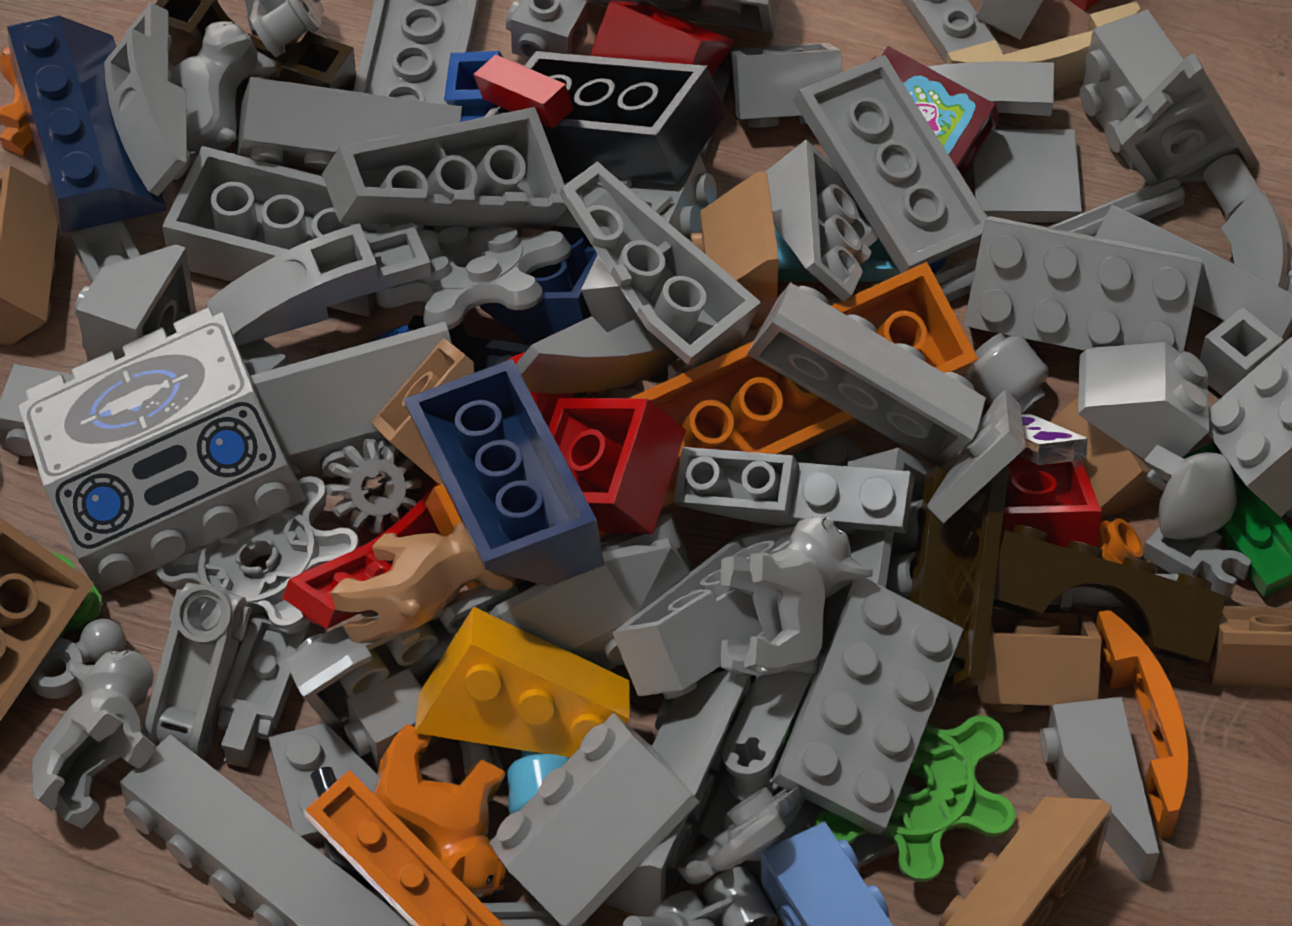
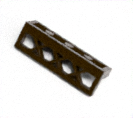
M936 466L926 473L910 601L963 628L938 693L939 697L948 700L984 682L1009 471L1007 467H1004L944 523L927 505L949 470Z

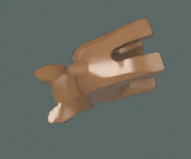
M460 522L455 525L453 533L447 537L435 533L416 534L401 538L397 537L394 533L384 534L375 542L372 549L376 560L393 561L391 570L365 581L345 578L330 593L336 610L345 612L373 610L379 615V618L367 617L359 621L348 622L344 626L352 642L363 643L418 628L456 598L459 591L469 582H480L489 589L504 591L512 588L516 584L515 577L485 570L463 523Z

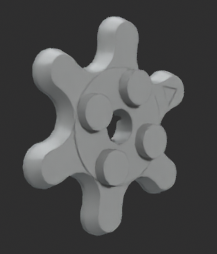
M457 226L447 228L439 234L432 230H421L417 233L431 263V276L377 291L375 299L379 306L386 308L398 307L415 301L427 302L423 317L425 327L445 322L448 330L458 326L463 321L466 313L475 306L487 303H500L512 310L528 309L540 303L544 297L542 287L529 274L538 268L555 265L568 259L572 253L571 245L562 233L558 231L544 232L529 237H519L522 228L478 227L468 232L467 228Z
M303 477L298 482L305 496V501L157 568V575L163 583L174 589H183L189 582L225 588L236 595L246 598L247 607L251 608L249 620L252 619L253 613L264 614L266 612L275 627L286 633H296L303 630L309 621L304 618L300 610L282 599L288 580L359 548V538L353 530L348 528L321 531L312 526L314 520L326 506V487L318 477ZM271 555L265 563L267 569L262 571L260 566L249 567L251 562L257 557ZM214 599L207 601L202 606L199 615L201 625L208 631L213 629L221 618L220 606Z

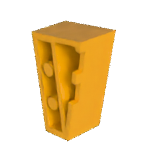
M473 607L418 694L415 733L571 758L580 748L585 735L593 727L603 724L613 713L627 724L630 719L629 680Z

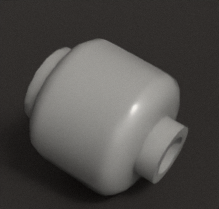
M999 333L975 351L978 360L972 365L968 373V381L972 383L977 393L986 397L985 403L989 408L1004 390L1021 405V414L1029 412L1045 398L1046 394L1041 387L1049 376V368L1024 338L1016 335L1006 338L1002 333Z

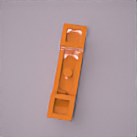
M1111 610L1100 611L1096 621V628L1102 639L1100 666L1108 689L1131 685L1156 759L1150 760L1144 783L1145 796L1160 839L1170 838L1173 835L1188 777V744L1179 703L1163 668L1139 635Z

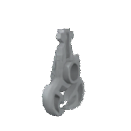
M799 786L791 791L784 788L774 796L765 787L737 804L727 813L733 824L728 826L726 831L684 858L676 866L679 873L689 884H699L718 871L730 869L746 860L761 861V852L781 841L796 818L798 811L803 807L801 804L806 799L801 797Z

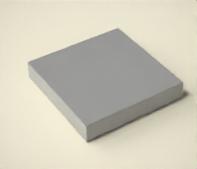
M1074 129L993 130L971 165L973 195L987 217L992 216L1017 222L1059 223L1082 213Z

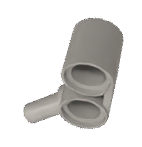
M739 866L719 874L706 885L702 893L706 901L705 904H702L696 892L691 890L682 891L658 904L651 912L650 917L629 916L624 921L623 926H776L778 916L749 868Z

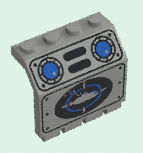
M209 307L174 322L175 334L168 336L164 328L156 330L123 345L122 348L125 356L117 359L114 352L110 351L71 369L74 379L67 383L63 375L59 374L26 389L25 392L28 400L18 404L43 486L79 563L89 579L95 583L94 586L99 591V594L306 500L301 486L284 456L262 409L231 327L223 312L214 316Z

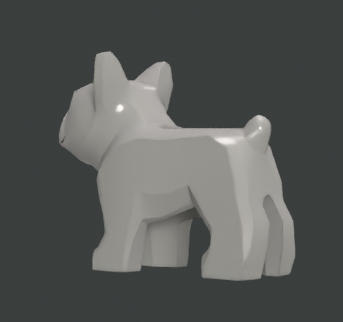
M219 21L206 27L203 45L199 54L189 57L169 69L172 72L170 82L186 89L187 114L190 116V123L187 129V150L190 152V160L182 177L188 175L202 146L225 151L236 140L235 98L236 90L240 83L247 77H264L277 71L276 61L259 53L250 35L237 23Z
M812 516L799 521L791 535L790 544L785 550L778 551L772 555L767 553H750V563L745 557L739 555L722 559L721 586L752 596L762 632L758 636L750 637V642L747 645H743L738 639L722 640L721 668L736 674L753 676L773 675L787 670H798L812 675L818 671V664L815 662V659L822 648L823 608L826 593L839 582L872 577L873 570L861 566L851 557L848 536L845 532L835 527L833 521L828 517Z
M135 650L107 652L95 665H84L75 660L69 663L68 670L82 688V696L69 707L55 728L41 744L32 760V792L34 798L51 811L55 808L60 817L82 829L100 810L99 804L90 797L93 778L120 757L140 769L156 751L155 744L141 733L140 718L135 708L144 703L148 690L153 684L154 672L146 658Z

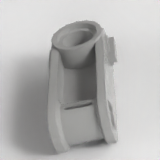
M254 0L250 20L272 55L278 57L284 53L286 44L308 30L314 33L321 28L324 9L321 0Z
M190 582L183 589H177L169 617L171 626L143 728V735L155 744L156 747L171 734L201 759H204L207 755L220 715L218 704L230 676L239 641L244 639L251 613V608L247 607L245 597L236 595L225 588L212 585H198ZM214 599L220 606L221 618L213 629L206 631L200 623V610L207 601ZM172 724L188 729V732L173 729Z
M819 653L815 659L818 667L824 654ZM787 670L773 675L763 674L756 676L722 749L724 766L729 771L728 789L730 796L735 802L740 803L765 787L769 789L773 796L779 793L781 786L772 782V779L816 673L811 675L798 670Z

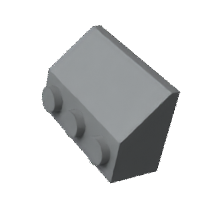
M613 713L603 724L593 727L585 735L580 748L561 768L554 769L543 779L539 791L520 811L510 814L501 823L497 835L489 843L508 871L562 926H581L699 803V800L661 754Z

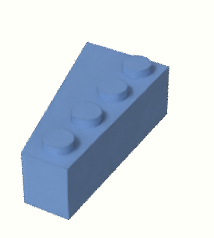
M826 822L761 852V884L784 926H893L888 919L889 910L882 893L875 885L867 887L858 873L859 865L853 849L845 839L837 841Z

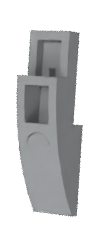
M150 2L124 33L123 40L104 61L108 101L124 149L147 190L159 196L173 179L178 180L181 178L188 167L190 152L187 150V129L190 123V116L187 114L186 89L170 82L172 72L168 69V51L171 46L172 37L168 34V10Z
M413 222L369 235H364L361 225L358 223L300 244L271 258L219 291L206 302V307L211 309L214 316L223 312L239 346L328 320L327 306L429 277L431 276V263Z
M682 447L673 502L676 505L703 512L784 527L797 525L799 521L808 517L826 516L833 521L835 527L846 534L855 535L856 529L907 533L915 478L910 471L797 462L793 455Z

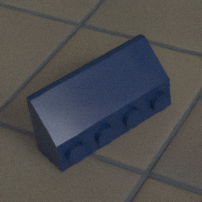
M59 15L7 26L11 65L61 234L166 211L162 192L159 196L150 193L134 169L113 120L108 101L104 61L116 48L113 35Z
M513 359L404 398L405 406L485 570L551 586L605 565L597 519Z

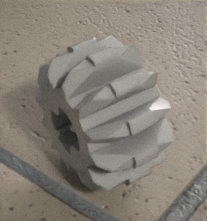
M365 439L363 458L358 450L348 445L343 449V453L350 466L347 468L342 464L331 463L328 468L332 474L343 477L341 484L325 486L327 495H343L344 499L334 505L331 511L335 516L341 517L353 510L348 527L354 531H359L368 518L371 533L380 535L384 529V515L388 522L394 525L402 518L397 510L399 506L411 510L418 503L414 499L405 497L406 489L421 488L422 480L412 477L404 478L403 474L413 468L415 463L408 457L394 463L398 449L390 442L385 445L379 455L376 440ZM380 473L383 478L378 483L385 485L384 493L382 496L372 495L367 501L363 495L369 491L361 489L362 482L365 477L375 478Z

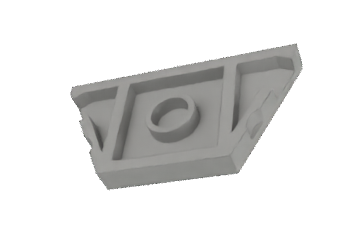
M1195 53L1186 57L1114 129L1125 151L1149 186L1170 177L1176 178L1180 185L1187 182L1204 181L1203 175L1208 166L1215 160L1230 154L1240 156L1247 169L1254 168L1260 164Z

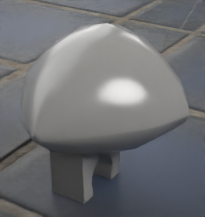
M1157 444L1144 459L1145 466L1152 469L1146 476L1147 482L1164 491L1158 509L1160 532L1164 537L1181 541L1196 539L1217 532L1229 522L1237 505V483L1234 469L1222 454L1206 452L1183 459Z

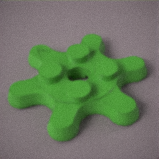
M974 716L967 719L961 726L950 730L935 728L928 722L925 726L907 774L920 777L925 782L926 788L916 794H906L905 797L901 796L900 791L886 829L878 834L896 843L899 851L898 864L900 869L914 883L922 884L929 882L941 872L944 857L940 841L943 834L947 831L966 828L985 837L996 838L1008 832L1014 825L1016 814L1012 803L1002 795L984 790L977 783L975 777V768L978 763L994 755L1001 748L1004 740L1003 730L1000 724L993 718ZM823 809L816 819V825L826 822L837 841L845 839L851 844L863 835L873 834L826 809Z

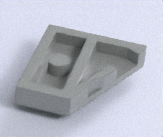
M326 723L268 737L292 830L311 845L324 842L325 837L305 818V809L318 798L310 777L311 773L319 768L330 766L334 771L336 779L339 780L348 770H351L372 793L378 781V775Z

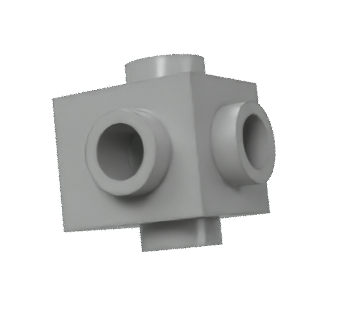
M514 1L506 19V29L511 31L512 53L523 56L527 60L532 57L535 51L577 55L588 35L587 1Z

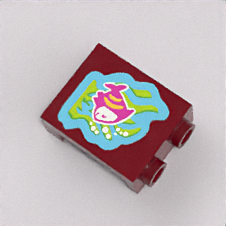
M887 46L881 56L885 55L964 178L999 122L996 104L894 48Z

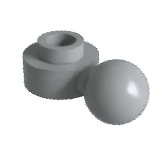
M102 618L87 624L81 633L80 641L75 644L68 639L58 637L28 680L30 687L38 695L50 699L63 698L74 693L80 685L68 670L69 663L72 660L84 665L90 661L96 663L107 652L124 651L126 636L123 629L113 620ZM54 670L65 671L60 676L48 677L49 673Z

